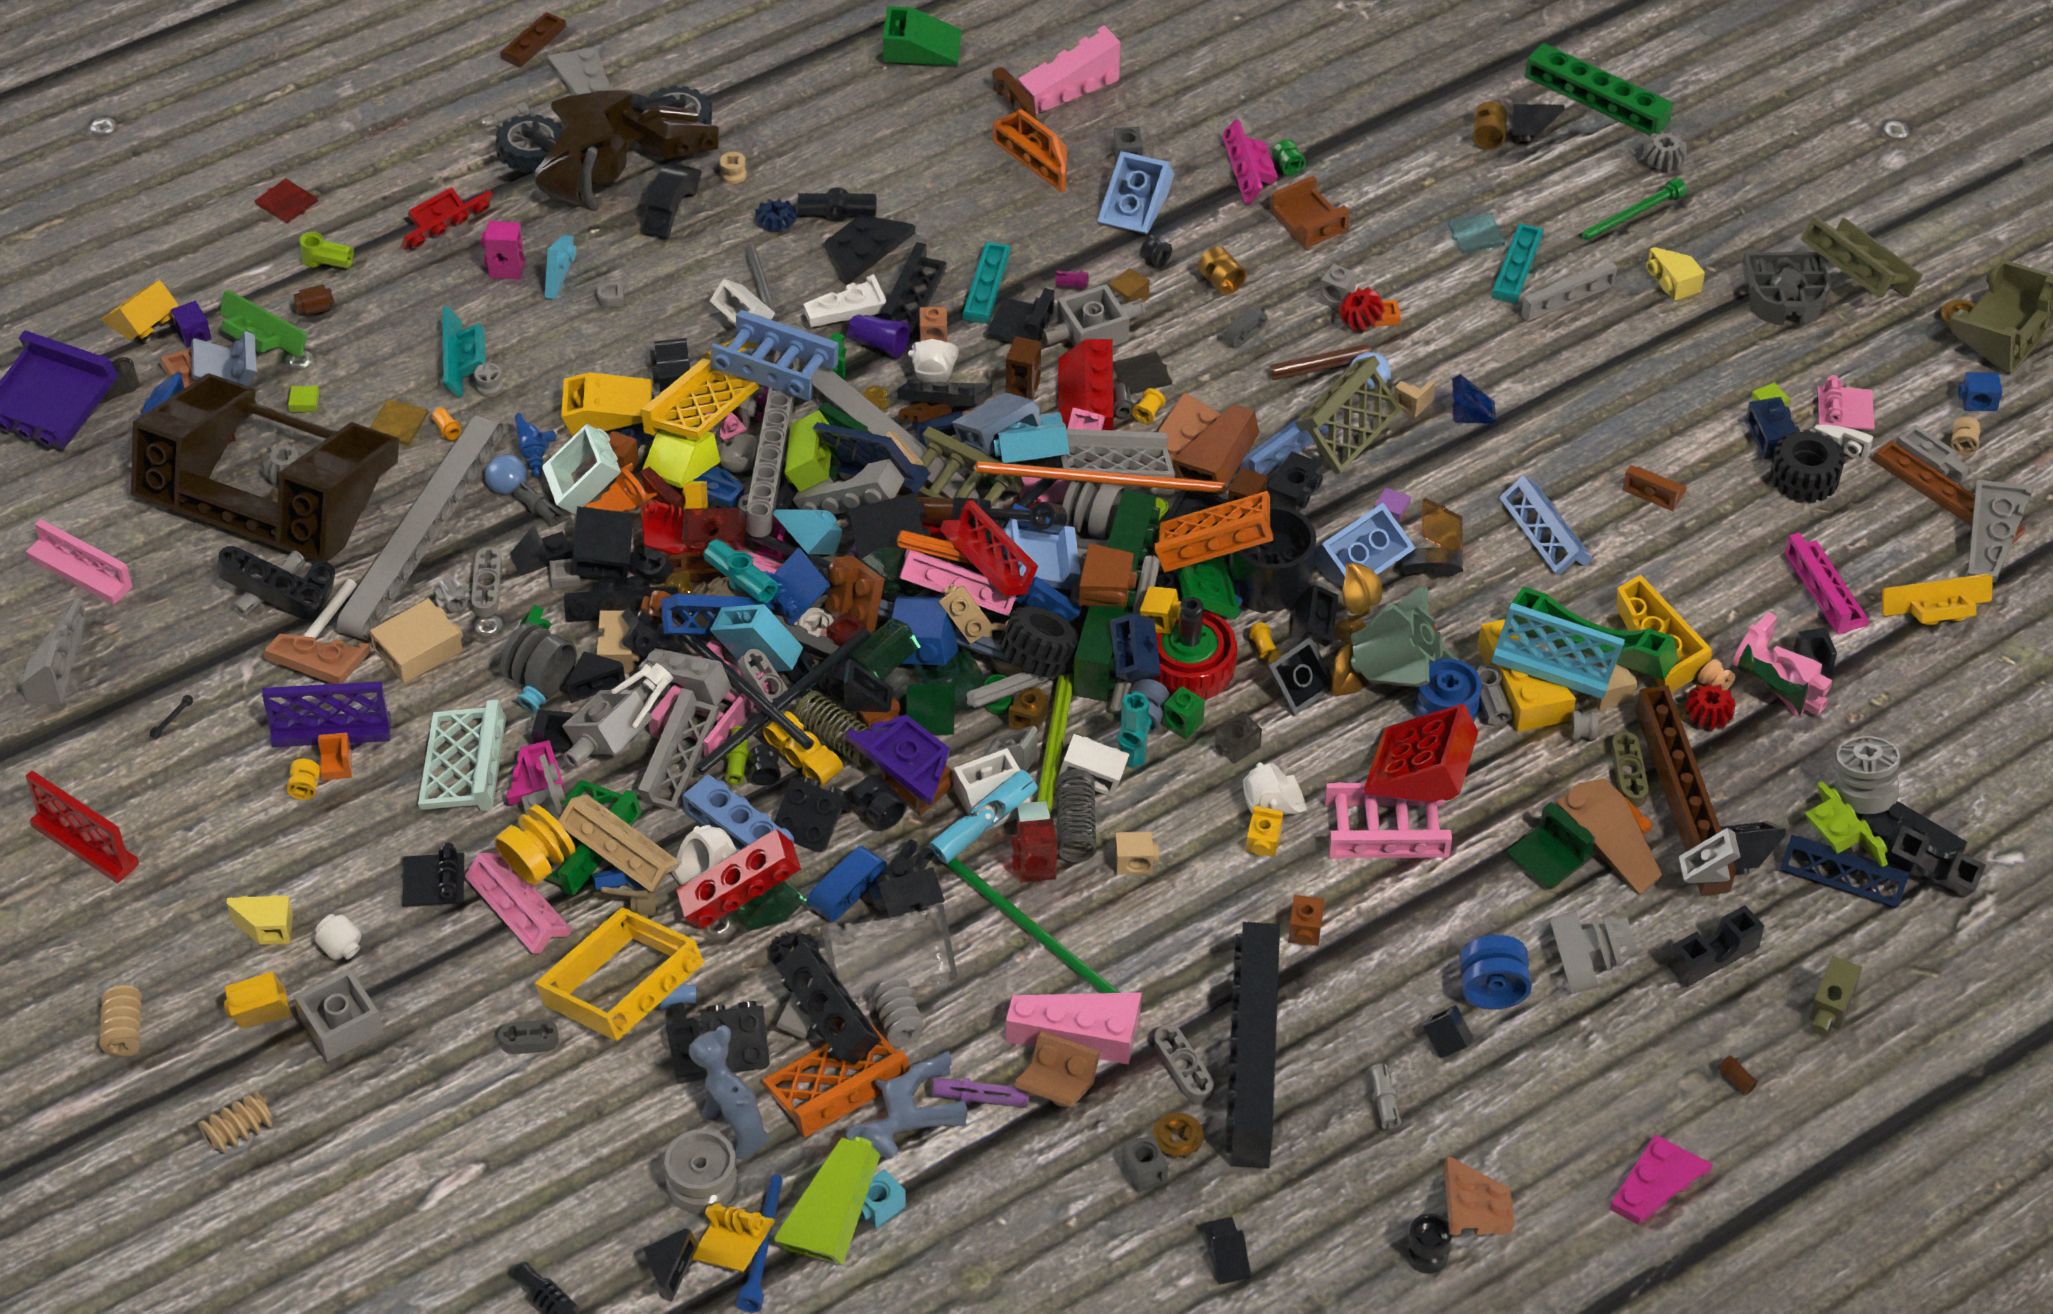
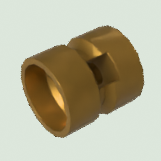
M1487 101L1481 103L1475 109L1473 141L1478 147L1492 150L1499 148L1505 142L1508 112L1501 103Z
M1215 246L1206 251L1198 263L1199 272L1222 295H1230L1242 287L1247 277L1245 268L1237 260H1234L1231 254L1222 246Z

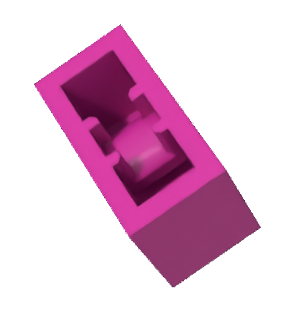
M488 221L486 232L481 234V247L486 249L484 252V266L488 267L489 277L521 279L525 257L520 223Z

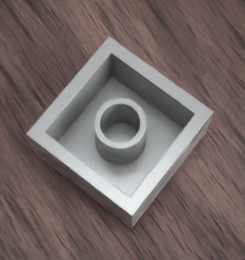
M351 969L294 996L299 1019L327 1062L384 1033L378 1009Z

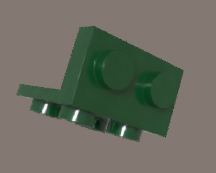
M1550 802L1542 809L1539 827L1511 847L1508 857L1543 887L1553 889L1591 860L1595 837L1587 828L1575 822L1565 810L1559 809Z

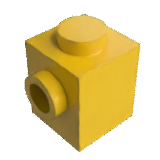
M1148 586L1140 608V615L1155 619L1157 633L1171 634L1176 618L1179 619L1181 601H1178L1177 589Z

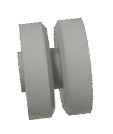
M710 1129L691 1130L682 1133L671 1142L665 1152L664 1161L667 1189L671 1200L681 1209L691 1213H705L706 1208L714 1203H720L722 1206L729 1203L737 1191L738 1182L736 1155L731 1142L722 1134Z

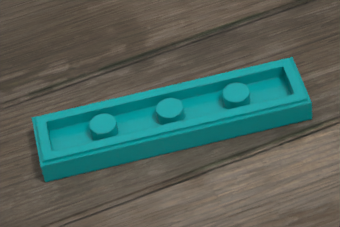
M1518 224L1492 291V299L1518 304L1543 238L1544 229Z
M985 242L963 311V320L989 324L1011 254V245Z

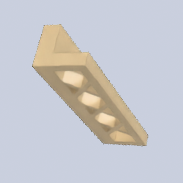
M587 794L570 799L558 820L567 832L651 892L657 891L666 874L677 870L681 863Z

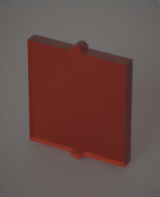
M285 178L273 188H268L266 193L255 200V205L288 224L300 214H305L308 208L318 202V198Z

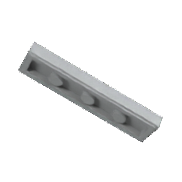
M1609 262L1525 296L1521 313L1522 318L1526 322L1614 287L1617 266L1613 262Z

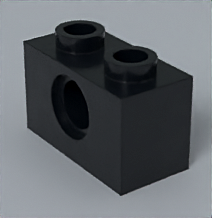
M1291 451L1267 485L1266 491H1268L1270 496V505L1285 506L1298 512L1301 508L1305 509L1310 501L1311 493L1314 490L1317 491L1322 484L1323 475H1320L1321 462Z

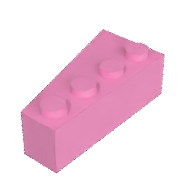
M1105 25L1097 29L1098 34L1090 39L1086 36L1079 40V46L1071 51L1063 50L1057 54L1052 63L1047 64L1044 62L1018 79L1020 86L1035 103L1036 114L1119 81L1120 41Z
M1142 992L1013 995L1006 1018V1042L1036 1047L1038 1035L1045 1031L1100 1050L1099 1059L1129 1065L1141 1015Z

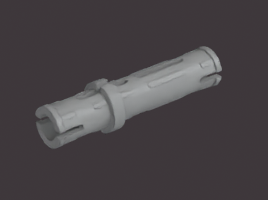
M293 551L276 566L294 574L306 565V561H304V557L299 552ZM246 592L232 606L241 617L245 618L264 600Z

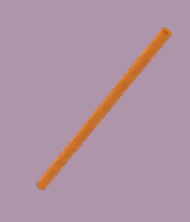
M977 461L975 466L976 473L1225 493L1226 490L1225 482L980 461Z

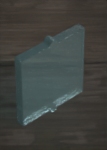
M1492 213L1448 221V226L1453 234L1452 239L1457 242L1462 253L1505 246L1506 241L1501 233V226L1497 225Z

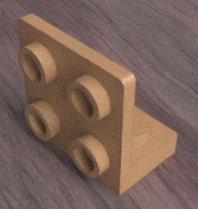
M1042 1031L1037 1038L1032 1064L1015 1080L1014 1087L1022 1089L1027 1095L1050 1099L1058 1106L1073 1107L1093 1085L1101 1051Z

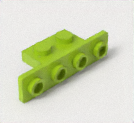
M1823 781L1817 783L1823 803L1805 812L1808 822L1837 854L1859 842L1881 867L1888 865L1885 856L1888 850L1880 836H1873L1866 821H1859L1854 809L1850 804L1845 805L1842 802L1835 788L1830 789Z

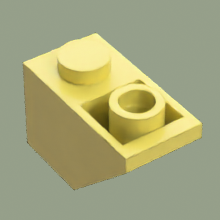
M1656 247L1650 249L1646 263L1647 270L1660 283L1663 291L1667 292L1674 301L1702 291L1705 272L1691 256Z
M271 895L264 897L241 896L227 898V907L231 921L259 945L290 944L293 911L289 896Z

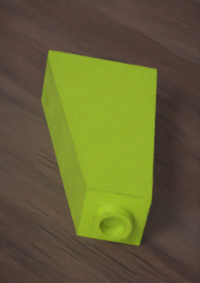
M857 1136L853 1140L845 1138L839 1140L777 1232L774 1241L781 1248L840 1265L844 1264L880 1158V1154L872 1147L871 1141Z

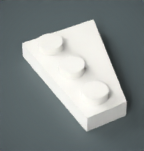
M873 274L866 277V282L860 285L855 283L847 285L846 291L838 294L830 292L804 303V313L810 327L824 326L839 321H850L857 314L875 316L882 312L887 301Z

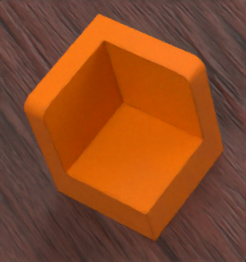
M348 733L319 735L318 744L321 753L322 780L352 778V752Z

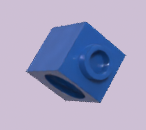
M1966 372L1964 382L1960 383L1958 387V398L1963 400L1964 411L1997 412L2003 393L1999 373Z

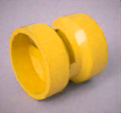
M305 758L297 759L291 763V777L288 780L286 789L291 797L298 800H309L316 795V781L319 779L321 769L319 764Z

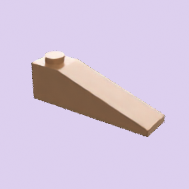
M1605 778L1578 783L1556 801L1559 809L1565 810L1575 822L1591 832L1595 837L1593 850L1639 896L1663 877L1625 797Z

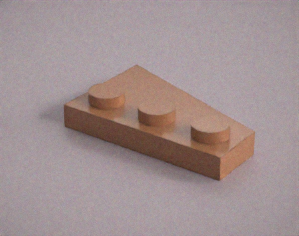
M280 633L266 647L264 655L265 659L332 684H342L370 654V644L359 643L358 647L347 646L341 640H333L332 644L316 642L314 637Z

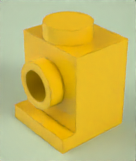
M1254 806L1247 835L1246 852L1255 853L1260 856L1276 857L1284 811Z

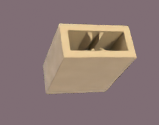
M429 598L370 630L373 650L404 684L463 651L461 643L463 634L456 623L452 624L447 619L444 610L440 606L436 607Z

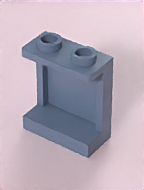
M1004 392L954 420L952 424L960 442L984 454L991 455L995 452L994 434L1017 421L1035 427L1042 425V421L1039 416L1041 414L1040 408L1034 400Z

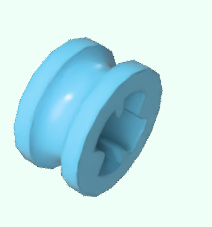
M527 685L523 689L524 694H519L516 699L527 711L537 714L538 709H540L539 706H543L546 703V698L537 689Z

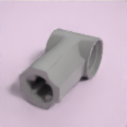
M1480 666L1476 671L1482 683L1479 701L1488 724H1493L1494 726L1504 725L1505 722L1512 719L1513 712L1501 684L1502 674L1495 666Z

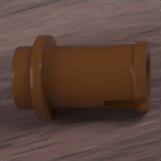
M1730 1055L1718 1066V1069L1721 1071L1720 1076L1722 1078L1727 1077L1743 1096L1748 1095L1756 1088L1759 1082L1740 1065L1741 1061L1739 1058H1734Z

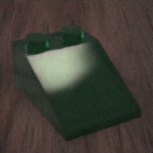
M957 645L958 653L945 665L910 664L916 684H928L930 681L934 684H955V710L970 711L977 709L967 705L966 701L968 698L966 695L969 691L984 686L983 674L967 648Z

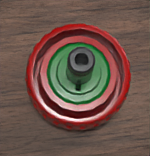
M1195 597L1183 599L1180 603L1179 619L1176 618L1171 634L1156 632L1161 675L1150 678V680H1155L1164 685L1169 692V698L1182 686L1202 699L1207 700L1221 693L1233 679L1237 663V640L1230 625L1220 616L1204 610L1201 600Z

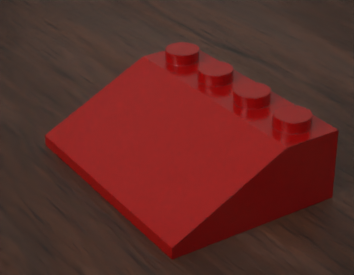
M1462 703L1385 727L1364 787L1365 793L1367 795L1425 802H1436L1442 799L1448 801L1459 795L1479 732L1465 704Z

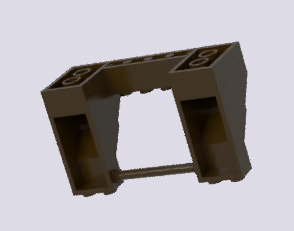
M207 373L133 421L131 496L290 552L297 551L302 556L315 561L327 562L345 548L361 512L365 510L380 475L398 463V437L354 422H350L339 431L326 428L259 405L255 400L256 389ZM253 414L326 439L279 472L278 502L209 479L216 463L221 459L236 425Z

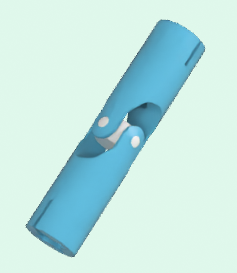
M1021 769L975 806L970 816L960 818L930 842V847L935 855L945 864L950 862L976 841L985 829L991 828L1038 790L1035 781H1032L1033 778L1025 770ZM991 801L996 804V816L992 810L985 807Z

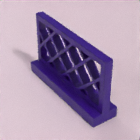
M382 681L262 688L263 702L271 732L270 742L272 748L319 745V735L348 733L350 743L390 741L391 715L387 709ZM363 693H377L371 700L362 696ZM336 694H342L346 696V698H344L342 701H339L333 698L332 696ZM313 696L317 699L310 703L302 697ZM282 697L286 699V701L282 704H279L271 698ZM356 701L363 706L357 710L349 706V704ZM325 702L333 708L326 711L319 706ZM295 704L303 708V710L297 713L289 708Z

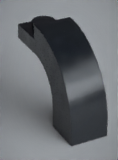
M668 163L661 169L652 184L646 200L648 210L642 232L669 239L676 211L682 198L686 194L696 195L702 173L701 170L677 163Z

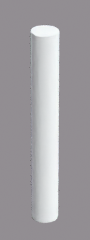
M347 579L303 636L317 638L356 588L357 584L353 580Z

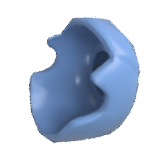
M504 454L495 457L487 465L485 479L487 486L495 493L508 495L514 493L518 485L522 487L520 483L527 482L528 473L525 465L519 458L514 455Z

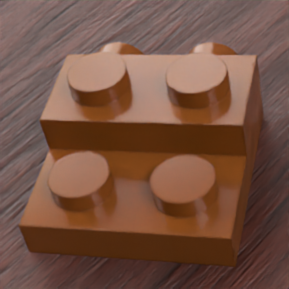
M854 556L834 557V561L829 566L831 569L830 597L825 602V610L839 621L850 620L860 629L866 628L869 632L875 631L885 579Z

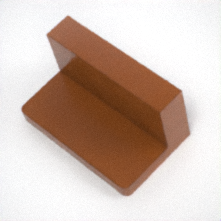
M1630 465L1625 473L1622 491L1674 511L1686 492V486L1641 467Z

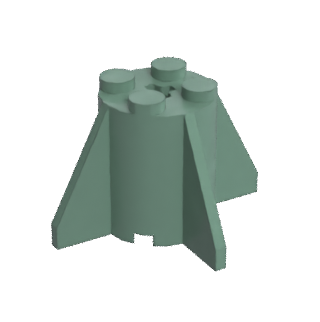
M1422 586L1415 589L1397 606L1393 603L1384 607L1364 629L1351 634L1354 656L1351 658L1352 667L1357 673L1362 672L1373 686L1383 683L1421 687L1429 684V664L1434 663L1438 659L1451 658L1460 660L1443 646L1440 632L1435 633L1431 626L1436 622L1428 613L1427 587Z

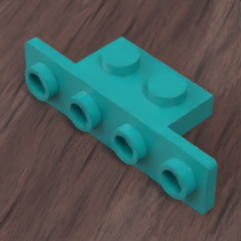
M449 306L443 308V319L441 320L443 327L442 363L444 366L442 381L448 391H452L457 398L463 396V378L474 373L479 365L486 363L485 329L478 323L462 330L461 319Z

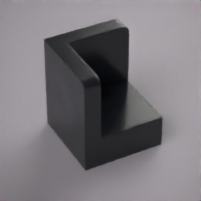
M1826 627L1798 631L1794 653L1821 663L1820 674L1832 672L1837 651Z
M538 709L532 729L533 744L549 740L553 752L565 753L571 748L572 741L562 725L573 714L570 712Z
M1457 1005L1429 1016L1423 1025L1440 1058L1468 1047L1473 1039V1035Z

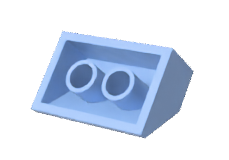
M1381 503L1319 545L1315 551L1314 562L1327 579L1343 586L1346 576V563L1364 565L1378 575L1416 548L1385 504Z

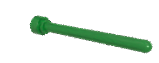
M1679 177L1667 181L1663 190L1582 232L1583 239L1589 240L1666 199L1677 200L1687 194L1685 183Z

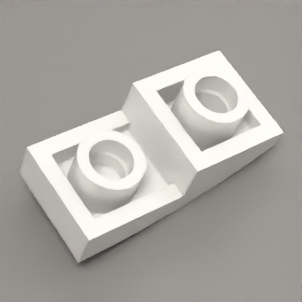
M1816 425L1814 427V433L1816 431L1822 432L1823 436L1828 435L1832 437L1833 442H1838L1840 445L1839 449H1842L1844 454L1862 462H1865L1869 456L1873 436L1834 425Z

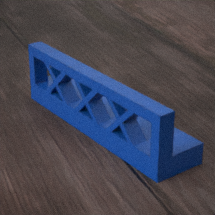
M675 594L661 600L664 634L715 636L710 629L721 607L764 604L772 611L775 610L774 601L772 599L764 603L756 600L754 597ZM672 612H677L685 620L681 627H673ZM698 613H702L709 621L705 628H701L694 620Z

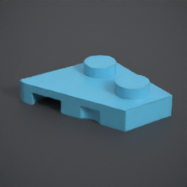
M563 235L547 249L545 298L556 299L570 265L575 260L577 248L576 245H573L574 236Z

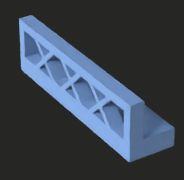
M1297 418L1248 453L1236 473L1238 474L1242 467L1268 476L1283 464L1291 451L1300 453L1315 441L1307 430H1299L1295 423L1299 419ZM1322 425L1318 429L1322 436L1328 432V426Z
M1524 475L1520 477L1499 497L1557 575L1563 573L1574 561H1578L1586 566L1593 559L1538 484ZM1521 490L1524 493L1522 505H1513L1510 500ZM1528 511L1538 512L1536 524H1528L1526 522ZM1542 529H1550L1552 531L1550 543H1542L1540 541ZM1556 548H1565L1568 555L1557 564L1555 561Z

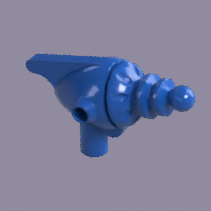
M521 413L515 415L519 450L522 456L528 459L529 469L532 470L533 476L537 478L542 474L540 470L543 466L542 457L549 448L548 442L556 440V433L554 431L540 432L536 426L527 423Z

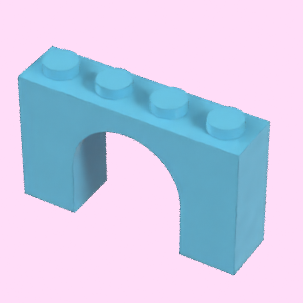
M1061 413L1039 415L1042 425L1037 427L1017 421L994 434L995 440L993 441L996 457L1001 456L1002 463L1070 454L1066 425L1062 423Z

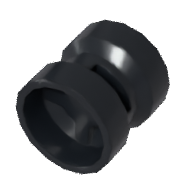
M769 744L753 747L749 752L753 782L763 786L776 783L781 777L778 764V750Z

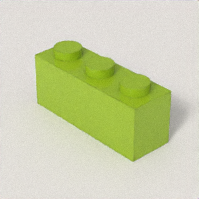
M819 410L791 423L784 474L788 482L794 484L799 492L829 478L831 451L812 429L817 422L829 424Z

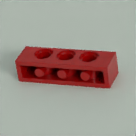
M776 828L680 886L676 891L684 918L702 930L728 913L737 910L753 898L762 895L778 883L787 880L802 869L793 842Z

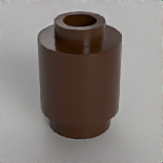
M324 284L299 290V293L293 294L298 315L305 314L308 316L331 310L330 305L335 304L331 288L325 289Z

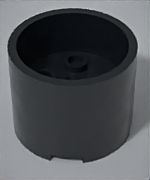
M1270 505V528L1273 533V541L1229 553L1228 572L1235 595L1242 599L1241 605L1265 614H1267V610L1287 608L1288 611L1295 609L1297 599L1310 588L1313 581L1317 540L1315 528L1302 513L1280 505Z

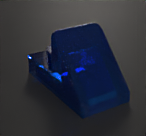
M1462 374L1452 378V397L1455 401L1452 404L1453 421L1455 423L1492 424L1496 422L1495 401Z

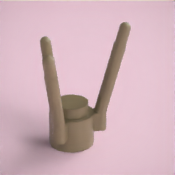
M602 887L601 892L593 893L595 898L631 901V911L645 918L656 915L655 891H634ZM597 928L588 930L586 932L587 936H589Z

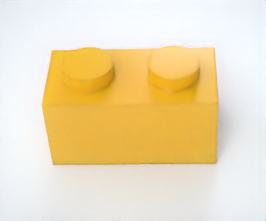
M690 481L683 487V496L686 500L684 509L694 511L702 518L704 510L708 509L707 481Z

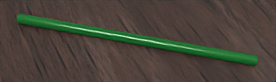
M956 857L945 864L1101 993H1121Z

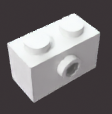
M726 279L722 280L710 299V302L728 317L727 320L735 326L736 315L740 310L770 320L775 315L769 307L743 285Z
M1073 734L1059 775L1072 769L1087 771L1095 779V791L1114 798L1129 754L1117 748L1095 742L1090 738ZM1080 776L1065 779L1067 781L1081 779L1091 783L1089 779ZM1072 782L1078 785L1090 786L1084 782Z

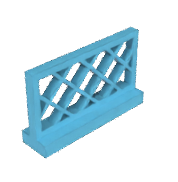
M1511 603L1491 663L1603 699L1625 639ZM1513 615L1524 617L1529 623L1519 625L1513 618ZM1548 625L1554 627L1557 632L1547 634L1542 627ZM1534 629L1539 637L1529 639L1524 632ZM1516 634L1522 642L1508 637ZM1576 634L1582 636L1585 641L1575 644L1570 636ZM1563 639L1567 646L1557 649L1552 641ZM1545 644L1550 651L1536 646ZM1606 644L1615 647V650L1603 653L1598 645ZM1591 648L1595 656L1585 658L1580 650ZM1573 653L1578 660L1563 655ZM1601 662L1606 669L1594 666L1592 664Z

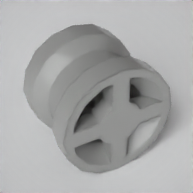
M484 363L475 369L476 390L481 396L494 397L502 392V372L497 364Z
M1572 711L1570 721L1572 740H1579L1581 737H1587L1589 740L1597 739V711H1589L1587 714Z

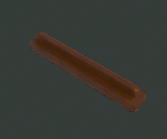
M1363 344L1270 365L1269 372L1273 380L1347 365L1351 364L1358 355L1372 352L1369 344Z

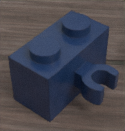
M1781 397L1749 402L1745 421L1763 458H1773L1779 439H1783V436L1787 433L1792 435L1793 431H1800V429L1794 425L1790 409L1785 407Z

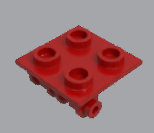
M657 500L648 501L646 505L641 504L643 543L645 547L673 555L683 552H696L695 547L688 545L689 537L694 531L693 527L697 526L701 520V517L696 512L685 509L682 511L681 507H676L674 510L673 505L664 504Z

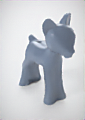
M722 1025L715 1031L706 1032L697 1037L690 1044L689 1055L694 1063L708 1071L705 1082L707 1099L702 1116L708 1120L713 1119L722 1110L723 1116L737 1136L736 1158L743 1159L765 1146L770 1141V1138L763 1128L755 1092L725 1065L731 1031L727 1026Z
M949 1050L934 1058L912 1065L907 1073L888 1081L877 1079L875 1084L882 1090L888 1113L887 1118L880 1121H869L865 1124L853 1125L846 1131V1137L849 1140H853L857 1136L871 1141L872 1147L880 1154V1158L885 1157L890 1160L898 1154V1148L893 1141L895 1133L931 1126H966L967 1108L964 1100L939 1106L916 1107L913 1095L919 1085L925 1080L950 1076L951 1055Z

